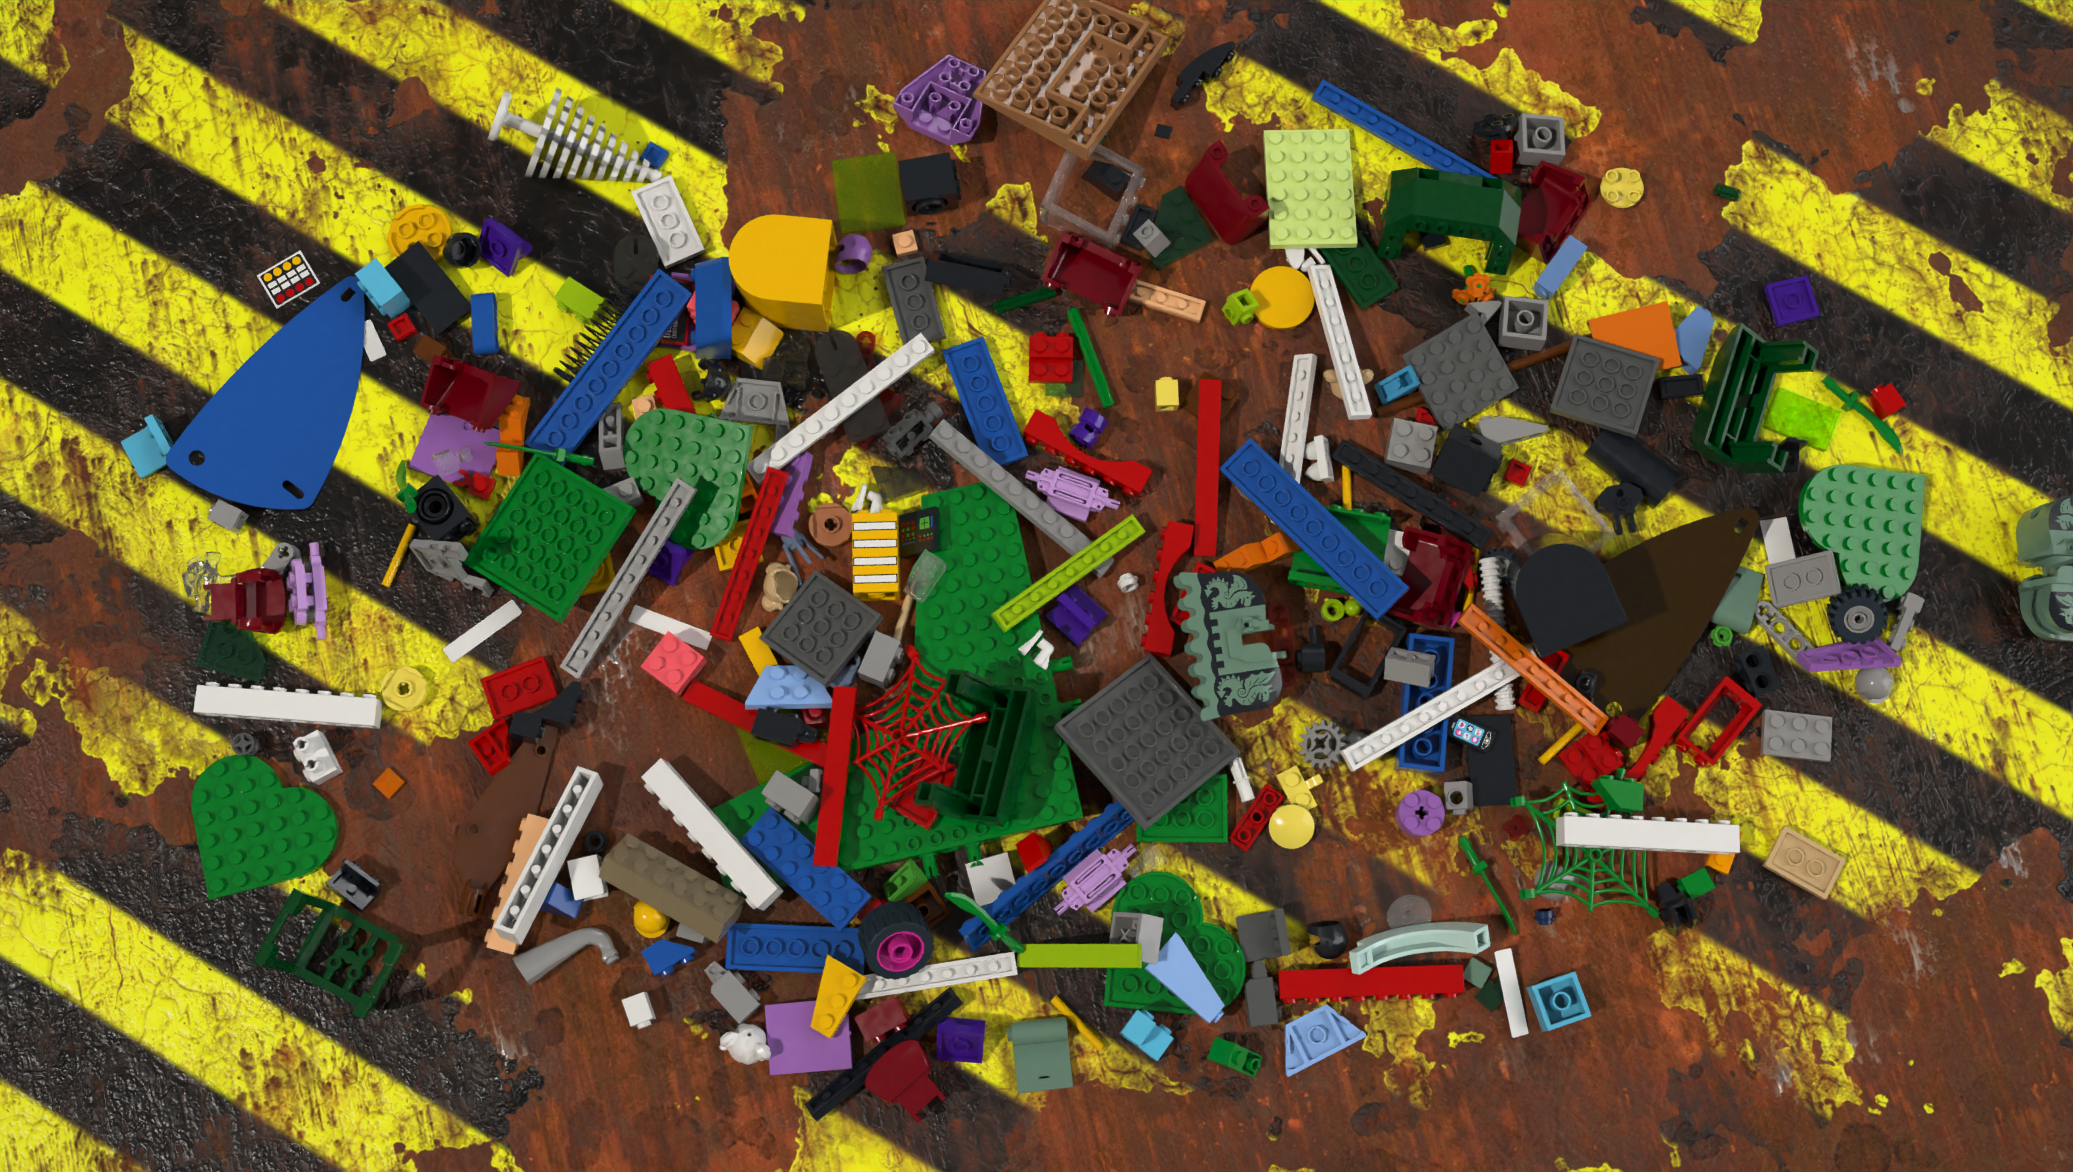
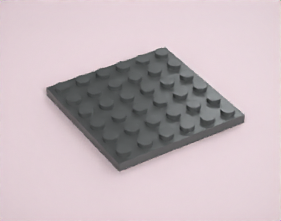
M1151 653L1058 722L1053 728L1144 831L1241 753L1212 720L1202 721L1200 719V711L1202 709Z

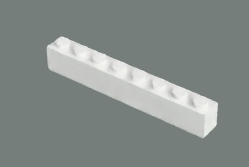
M214 682L197 685L193 712L199 715L380 729L383 702L376 699V695L363 694V697L360 698L354 697L352 693L341 692L340 696H334L329 691H318V694H309V690L295 689V692H287L286 688L273 687V691L264 690L265 687L251 685L250 689H244L239 684H228V687H220L219 683Z
M660 758L641 777L646 782L644 787L652 795L657 794L660 798L659 804L666 811L669 809L672 811L674 821L679 826H685L688 829V837L693 842H699L703 846L701 850L703 854L710 860L713 858L718 863L716 868L724 876L728 875L733 880L730 884L739 893L742 891L747 896L745 901L753 909L758 908L764 911L784 892L668 761Z
M577 766L494 925V929L500 938L520 945L523 943L604 785L597 772Z
M1567 812L1564 813L1563 817L1556 818V846L1723 855L1740 853L1739 825H1730V821L1726 820L1716 821V824H1709V820L1697 819L1695 823H1689L1686 818H1674L1673 822L1666 821L1665 817H1652L1651 820H1644L1643 816H1630V819H1622V815H1608V818H1600V814H1586V817H1578V813Z

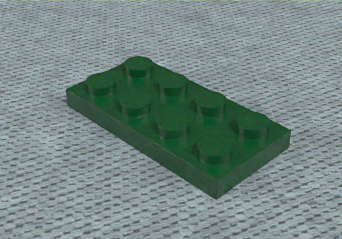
M1356 227V248L1317 249L1360 310L1364 311L1396 291L1399 286Z

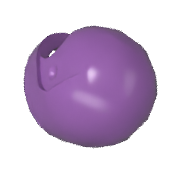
M849 234L843 237L837 245V252L839 254L833 260L834 268L846 274H854L866 270L872 257V247L869 241L859 234ZM843 260H852L848 266L840 264Z

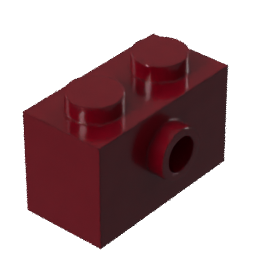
M1624 713L1620 716H1612L1604 726L1607 728L1605 732L1608 737L1624 751L1630 749L1645 732L1633 717Z
M899 994L854 1017L866 1042L874 1040L875 1044L887 1038V1032L894 1029L896 1033L906 1028V1022L912 1019Z

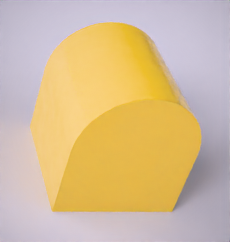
M772 214L755 218L745 224L735 235L729 250L730 270L744 307L763 316L779 328L829 332L836 276L833 260L838 255L833 221Z

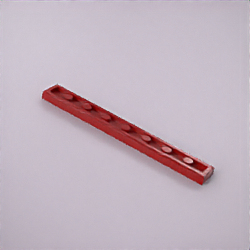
M1199 379L1194 556L1216 557L1221 380Z
M769 466L767 468L710 635L728 642L732 641L790 475L787 472Z
M695 680L691 681L682 697L683 701L751 733L758 710H745V704ZM817 739L815 745L800 743L795 749L776 745L824 769L826 743Z
M834 686L813 860V865L816 867L837 868L858 690L856 687Z

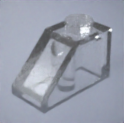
M925 549L912 567L903 592L923 604L947 568L944 560Z

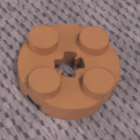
M826 503L819 506L809 519L811 536L817 544L827 548H836L847 543L852 535L851 514L837 503ZM829 520H833L834 524H838L837 528H834L833 531L825 528V524H829Z

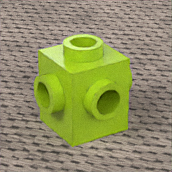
M1248 288L1228 296L1222 311L1233 326L1241 323L1247 324L1254 318L1253 314L1259 307V303Z

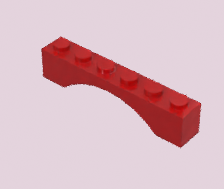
M1038 409L1034 411L1023 431V437L1026 438L1025 441L1033 446L1038 444L1045 448L1044 451L1054 457L1058 455L1064 458V462L1073 467L1077 465L1083 468L1087 475L1091 477L1096 475L1102 478L1106 485L1110 487L1117 486L1123 489L1122 492L1133 498L1136 496L1139 498L1152 475L1153 470L1134 460L1109 462L1084 454L1066 439L1055 418Z
M1168 521L1166 527L1162 526L1160 539L1164 540L1163 548H1158L1156 561H1160L1159 570L1154 569L1152 582H1155L1156 586L1155 591L1150 590L1148 603L1152 604L1151 612H1146L1144 625H1148L1147 634L1142 633L1140 647H1144L1143 654L1151 653L1154 656L1170 658L1175 632L1169 623L1165 611V585L1173 567L1189 552L1194 525Z
M1666 696L1662 698L1650 713L1648 736L1644 749L1637 761L1626 771L1624 778H1632L1640 782L1647 774L1645 770L1649 764L1653 765L1661 756L1658 753L1663 746L1667 748L1673 741L1674 737L1672 734L1675 730L1680 731L1688 720L1685 718L1690 712L1671 697ZM1592 787V789H1591L1589 792H1592V793H1593V792H1596V791H1595V789ZM1599 795L1585 796L1581 802L1593 805L1604 801ZM1607 804L1590 809L1596 814L1603 813L1606 810ZM1610 811L1611 815L1616 814L1615 811Z

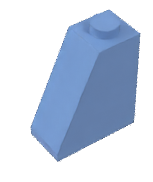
M1569 235L1531 288L1535 294L1549 301L1588 247Z
M1699 305L1674 330L1676 331L1675 337L1682 364L1680 367L1689 375L1694 374L1701 366L1715 321L1711 313Z

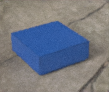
M650 141L639 160L643 162L645 158L650 162L649 167L660 170L670 154Z

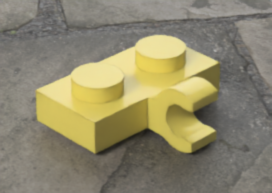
M1294 766L1276 775L1290 804L1299 805L1308 811L1317 806L1310 789L1322 784L1323 780L1320 774L1304 781L1298 767Z

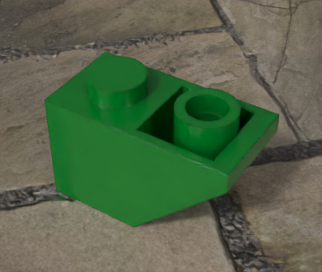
M1600 775V778L1591 781V786L1611 811L1632 814L1643 811L1644 784L1636 783V779L1622 778V781L1614 780V776Z
M1215 1037L1207 1059L1255 1078L1263 1056L1235 1043Z

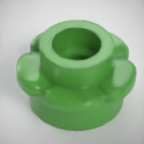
M1719 625L1711 631L1710 637L1716 646L1726 647L1732 642L1733 634L1728 627Z

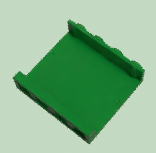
M1339 505L1323 506L1379 560L1384 562L1391 517L1382 512H1374V514L1365 513L1364 510L1353 508L1351 511L1345 510ZM1301 548V551L1294 554L1292 567L1289 571L1288 584L1348 594Z

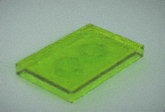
M1778 387L1762 428L1787 438L1796 437L1799 440H1807L1808 444L1806 446L1825 452L1840 411Z

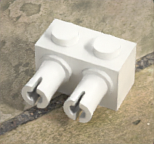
M316 730L304 737H298L293 742L295 747L293 753L299 762L302 761L305 767L303 773L309 782L312 781V783L320 785L343 773L323 732Z

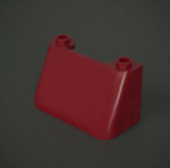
M1219 140L1206 150L1187 175L1185 187L1226 244L1236 245L1265 227L1270 207L1258 195H1251L1244 200L1241 198L1221 170L1222 165L1228 158V151L1221 140Z
M1541 160L1530 175L1533 187L1521 203L1516 247L1536 260L1548 264L1587 211L1591 203V194L1586 177Z
M1065 230L1060 234L1041 280L1045 281V286L1051 289L1065 288L1102 305L1101 307L1105 309L1104 313L1115 318L1116 315H1122L1145 269V265L1078 233Z
M433 355L419 406L428 408L427 413L440 416L442 412L466 420L469 424L473 425V430L485 433L486 429H492L517 394L521 382L466 362Z
M1406 526L1402 536V545L1406 550L1410 551L1401 580L1410 590L1386 613L1443 630L1450 622L1470 560L1471 548L1468 544L1448 536Z

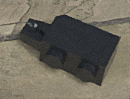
M766 707V710L758 709L750 733L754 739L790 749L797 748L800 743L816 744L819 731L806 725L801 716L794 713L780 714L779 710L772 707Z

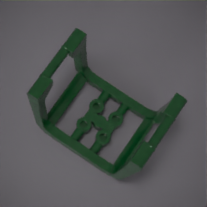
M293 888L266 938L263 940L253 962L263 967L292 973L356 1006L352 1014L365 1020L373 1016L377 1008L375 1006L377 999L402 954L407 953L412 944L331 901ZM306 905L323 909L294 961L290 962L277 958L279 945L274 944L289 915L297 916ZM335 915L352 924L347 933L339 938V945L334 954L327 959L328 967L323 976H320L306 969ZM360 928L372 934L367 944L359 948L358 953L349 951V949L354 948L356 945L355 936ZM381 938L390 943L381 960L385 964L369 993L363 992L360 997L350 991L355 982L364 977V968L368 961L376 956L375 946ZM345 962L353 964L347 970L348 978L343 987L331 982L336 970L342 969Z

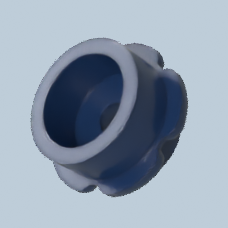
M1551 908L1536 909L1535 917H1533L1535 921H1538L1539 925H1550L1552 920L1557 918L1554 915V909Z

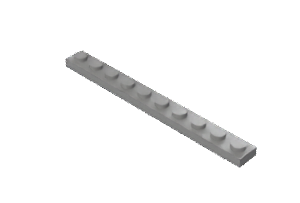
M944 419L929 435L928 438L1072 556L1092 543L1089 538ZM1110 557L1091 572L1101 578L1114 562V559Z
M676 478L563 660L560 668L575 678L581 679L698 489L681 478Z

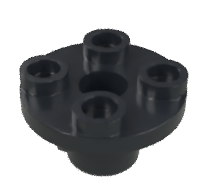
M1492 113L1483 116L1484 120L1472 124L1473 133L1478 136H1486V146L1490 149L1491 140L1509 139L1506 131L1516 126V119L1513 113L1497 117L1496 114Z

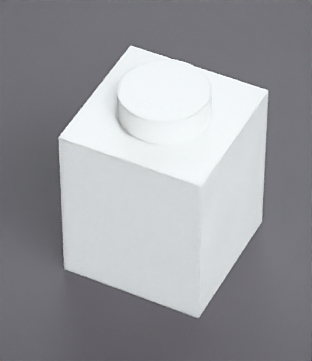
M642 992L622 1000L631 1027L637 1026L639 1030L652 1025L651 1021L656 1019L647 992Z

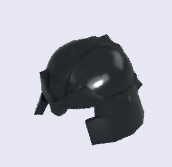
M704 357L698 362V367L703 371L708 370L706 377L701 378L700 381L704 385L702 393L698 390L692 392L691 395L694 401L706 400L708 403L723 398L732 385L728 372L718 365L717 362L713 363Z

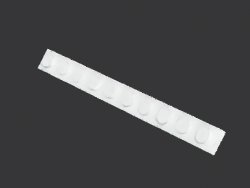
M922 333L918 334L748 463L747 470L760 485L763 483L768 466L780 470L934 353L933 347Z
M1531 644L1524 646L1536 656ZM1499 660L1340 752L1350 771H1355L1520 675L1503 660Z

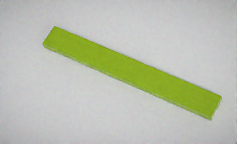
M1133 514L996 610L991 616L1004 633L1146 531Z

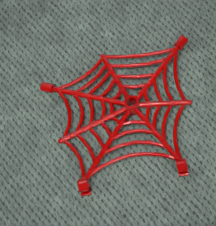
M912 644L904 648L912 660L911 665L897 684L874 702L855 708V712L861 711L886 699L901 685L909 674L907 686L887 706L873 713L864 715L855 713L854 716L855 719L862 722L866 731L867 749L866 754L860 756V737L854 722L853 729L856 734L857 752L856 759L851 762V765L857 764L866 773L873 785L878 801V807H876L873 819L876 821H882L885 811L883 807L897 796L918 784L919 781H924L942 771H946L945 766L954 744L972 723L976 722L978 724L989 721L987 712L976 714L973 718L962 714L953 705L949 694L946 693L949 706L964 720L955 722L948 718L940 705V693L944 689L946 679L934 676L926 671L918 659L921 657L920 653ZM916 664L925 675L942 682L938 689L925 685L914 676ZM913 680L921 687L933 691V695L929 699L919 696L911 690ZM905 694L904 702L886 718L874 722L866 719L888 710ZM911 694L917 699L926 702L921 709L909 703ZM936 698L939 713L950 723L942 725L935 718L931 704ZM908 707L918 711L914 718L907 717ZM903 709L902 716L895 722L886 726L879 725L890 720ZM927 709L931 719L937 725L936 727L929 728L924 722L923 713ZM919 718L921 720L922 726L925 728L924 730H921L918 727L917 721L919 720ZM906 720L910 721V723L905 727ZM900 723V728L893 731L888 729ZM867 725L873 727L876 736V748L870 751L871 741ZM965 725L951 742L945 754L943 764H940L942 750L948 737L955 727ZM913 726L917 730L915 732L908 733ZM949 729L941 743L937 759L935 760L933 759L940 736L943 730ZM878 730L882 732L884 744L879 746ZM939 731L929 756L926 754L928 741L933 732ZM886 734L890 735L892 740L887 742ZM927 734L922 751L917 747V741L921 735ZM915 737L914 743L912 744L910 742V738ZM896 743L895 749L893 751V749L890 746ZM908 746L912 749L898 757L900 747ZM884 749L890 751L892 755L890 764L880 751ZM915 752L920 755V757L906 762L894 770L895 764L905 756ZM876 754L889 769L886 781L882 770L871 756ZM865 759H868L880 774L883 784L881 798L875 780L868 769L860 763ZM923 759L930 762V764L911 772L889 787L892 775ZM932 766L938 768V770L910 783L886 800L887 793L905 780Z

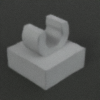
M810 769V777L803 776L801 786H807L810 792L821 796L824 771Z

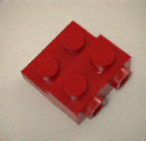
M1044 332L1034 333V336H1029V383L1072 384L1073 337H1069L1068 333H1057L1056 337L1047 336Z
M1602 729L1596 736H1592L1588 732L1557 755L1584 792L1592 787V780L1600 778V775H1609L1624 764L1621 760L1623 759L1622 753L1616 747L1612 749L1607 742L1609 737Z

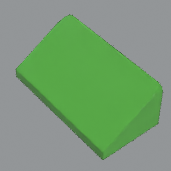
M909 859L882 886L888 902L902 901L922 887L928 879L912 859Z

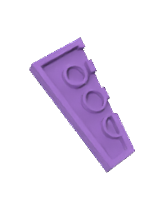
M803 451L786 465L784 472L790 475L769 534L794 539L795 531L792 530L793 524L799 518L800 513L797 511L799 501H803L804 497L802 487L808 480L813 455Z
M1877 635L1875 636L1876 640L1873 642L1870 639L1866 640L1867 644L1861 645V642H1857V645H1852L1849 640L1847 643L1840 642L1801 651L1797 654V660L1808 672L1899 667L1902 659Z

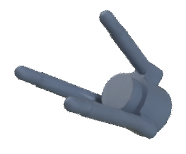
M793 528L792 530L795 531L794 539L782 536L781 539L784 542L782 548L787 554L793 573L797 575L798 585L802 586L803 583L790 550L792 552L798 550L808 564H811L812 561L802 548L804 544L820 559H824V555L805 538L803 533L799 534Z

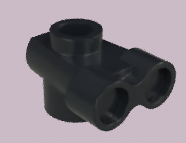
M1581 669L1573 688L1594 704L1593 692L1597 674ZM1588 678L1590 685L1583 686L1581 683L1582 679Z

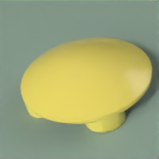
M1615 168L1607 171L1600 184V191L1608 204L1617 208H1628L1635 205L1641 199L1644 185L1637 170Z
M1299 805L1279 806L1270 818L1269 832L1272 839L1281 847L1288 849L1299 848L1307 844L1312 838L1314 820L1311 813Z

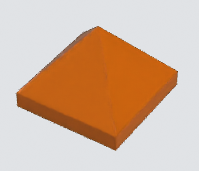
M388 767L375 780L373 785L390 799L405 782Z

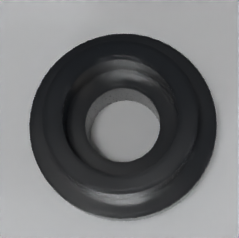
M591 831L584 839L585 848L594 854L601 853L607 846V837L600 831ZM595 838L600 840L598 846H593L592 844Z

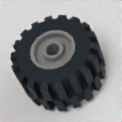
M1853 583V587L1850 588L1848 585L1843 586L1842 594L1830 597V604H1827L1826 608L1828 611L1827 618L1832 631H1834L1838 638L1841 637L1843 642L1847 643L1850 640L1852 645H1857V642H1861V645L1867 644L1866 640L1869 639L1873 642L1876 640V635L1881 636L1883 634L1881 628L1886 629L1888 625L1886 622L1888 620V613L1883 598L1874 588L1869 589L1868 585L1865 584L1862 587H1859L1858 583Z

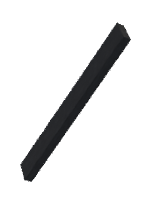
M1344 439L1331 456V459L1348 468L1353 473L1482 551L1494 533L1493 530Z
M951 987L946 989L915 1014L911 1020L907 1021L906 1028L896 1033L894 1031L853 1065V1068L847 1069L804 1105L816 1122L861 1087L865 1083L868 1072L883 1054L903 1041L919 1040L961 1006L963 1002Z

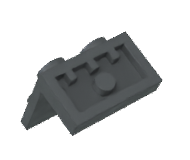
M1283 908L1235 918L1240 948L1245 962L1291 954Z

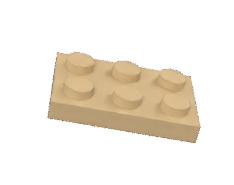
M1783 826L1762 866L1820 899L1826 900L1846 859L1794 830Z

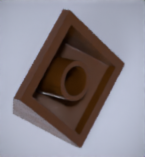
M927 882L902 900L905 903H911L920 910L929 929L951 914L930 882Z

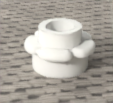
M1131 573L1123 574L1117 582L1118 587L1124 593L1131 592L1138 587V577L1133 576Z

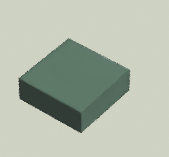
M1471 957L1463 971L1464 980L1482 989L1492 968Z

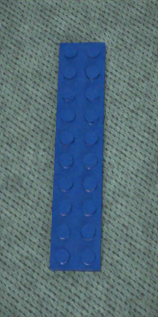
M658 269L524 443L533 449L553 452V449L562 448L566 449L567 453H574L686 308L693 294L661 269ZM544 455L552 460V456ZM567 461L559 462L558 464L564 466Z
M1251 438L1219 468L1220 472L1377 621L1410 590L1398 576Z
M1118 801L1110 803L1102 814L1089 820L1087 826L1080 832L1073 833L1064 845L1056 847L1047 861L1027 875L1019 877L1015 885L1010 889L1002 891L994 902L985 905L983 909L996 923L1001 920L1007 926L1061 882L1067 873L1096 849L1100 850L1132 824L1135 819ZM977 916L965 921L962 928L958 930L974 952L991 939L990 935L986 932L991 929Z

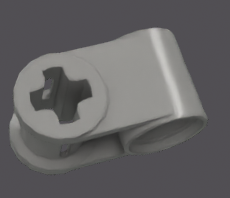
M279 543L261 568L280 572L285 583L290 572V562L293 560V557H295L294 559L301 557L300 550L288 543Z

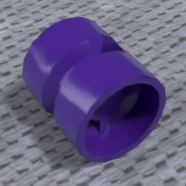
M1084 408L1078 417L1079 423H1074L1068 436L1082 447L1092 449L1098 440L1097 434L1103 433L1108 425V421L1094 410Z

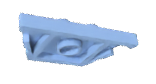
M765 666L745 701V710L766 709V707L775 709L831 708L832 698L822 684L796 666Z
M1327 1004L1284 1025L1286 1076L1289 1077L1365 1038L1366 1034Z

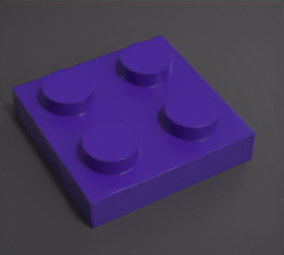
M1808 275L1767 284L1763 287L1776 328L1815 319L1820 316Z

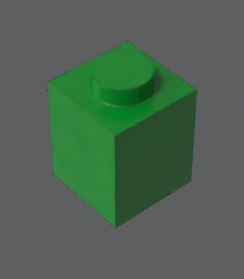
M1705 867L1674 881L1677 885L1675 887L1676 892H1682L1690 900L1716 888Z

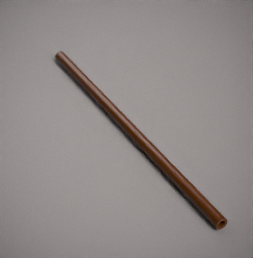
M1591 333L1584 335L1585 337L1592 338ZM1572 340L1506 362L1505 364L1511 373L1569 352ZM1417 393L1376 407L1374 410L1377 418H1381L1424 403L1425 400L1421 393Z

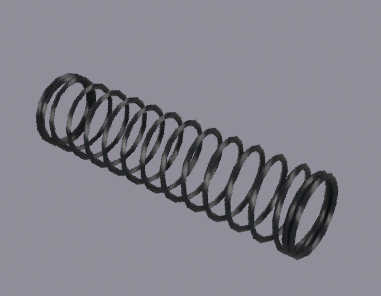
M618 281L613 282V285L617 287L622 293H624L630 300L622 297L621 295L615 293L612 290H608V292L612 294L616 299H618L625 307L617 304L616 302L608 299L607 297H603V299L606 300L611 306H613L620 314L610 310L602 304H598V306L601 307L605 312H607L615 321L605 317L597 311H593L594 314H596L608 326H610L611 329L598 323L597 321L591 318H588L606 335H608V333L601 327L609 331H611L613 328V326L606 320L614 324L618 322V320L611 313L619 317H622L623 313L616 306L624 310H627L629 308L620 298L632 303L634 301L632 298L636 299V297L638 296ZM584 325V327L589 332H591L595 337H597L601 342L603 340L598 335L604 338L606 337L605 335ZM579 332V334L583 338H585L589 343H591L596 349L598 347L593 342L599 345L601 344L600 342ZM574 339V341L578 345H580L584 350H586L590 355H592V353L588 349L595 352V349ZM569 346V348L572 351H574L578 356H580L585 362H587V360L583 356L590 358V356ZM564 353V355L567 358H569L572 362H574L580 369L582 367L578 363L585 365V363L580 362L579 360ZM559 360V362L563 364L566 368H568L575 376L577 374L573 370L577 372L580 371L566 364L565 362ZM554 367L553 371L557 375L571 383L574 377L560 368Z

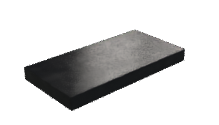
M419 241L384 267L438 335L443 334L471 312V304Z
M1510 715L1464 717L1496 733L1487 754L1466 745L1469 782L1472 783L1473 807L1510 805V798L1517 797Z

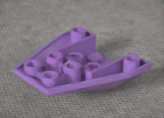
M948 54L902 88L893 103V107L910 129L946 145L970 141L980 125L982 102L975 99L973 93L986 77L987 71Z

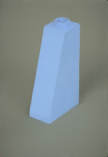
M1175 932L1160 950L1157 964H1148L1145 970L1207 1024H1210L1211 1021L1216 1023L1224 1014L1221 1009L1225 1005L1180 936Z

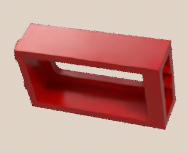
M1725 676L1718 681L1692 713L1684 727L1675 734L1673 739L1676 743L1675 746L1681 752L1690 754L1698 766L1710 768L1714 766L1762 704L1732 679ZM1723 695H1726L1738 704L1740 709L1708 750L1703 752L1689 741V736Z

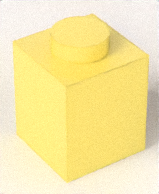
M1162 377L1156 380V412L1178 411V380H1172L1171 377Z

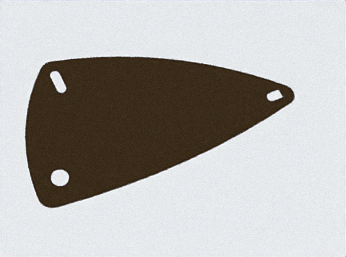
M1743 508L1679 526L1652 537L1603 564L1628 622L1562 649L1561 651L1570 656L1559 675L1574 687L1581 669L1597 674L1593 698H1595L1593 705L1609 717L1607 722L1611 719L1606 713V706L1610 702L1619 703L1622 708L1621 714H1628L1638 722L1685 661L1718 608L1749 547L1760 520L1756 510ZM1742 517L1748 521V524L1741 533H1737L1734 530V526ZM1584 678L1581 683L1583 686H1589L1590 680ZM1603 726L1602 730L1606 731L1607 728Z

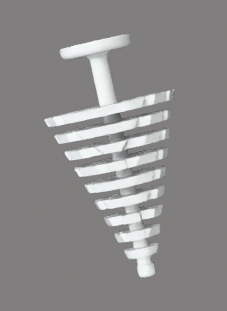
M558 87L555 89L543 125L511 114L508 108L512 99V93L507 90L504 91L487 140L496 141L502 126H508L537 137L538 139L525 177H532L544 142L547 141L550 142L538 178H546L559 145L563 148L553 178L561 177L570 150L575 151L566 179H574L582 155L588 157L580 180H588L595 159L600 161L594 179L596 181L602 180L608 164L613 165L608 181H616L620 168L625 170L622 182H629L633 172L638 174L637 183H643L645 178L651 182L662 179V172L648 168L650 162L645 158L641 166L636 164L639 153L634 149L629 160L625 159L624 156L628 144L624 141L621 142L617 155L612 154L617 135L613 132L609 136L605 150L600 149L606 126L602 123L598 127L593 144H587L595 121V117L591 114L588 116L580 140L575 139L584 112L580 105L577 107L568 134H562L573 103V99L569 96L566 98L555 130L550 129L562 90Z

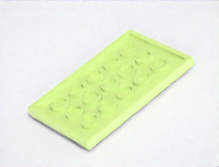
M1349 129L1264 130L1267 205L1270 207L1268 213L1270 249L1356 248L1357 230Z

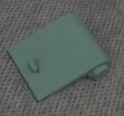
M1739 566L1709 622L1728 627L1745 635L1753 620L1763 574Z
M1066 1016L1011 1022V1027H1006L1008 1041H1013L1018 1094L1073 1088Z

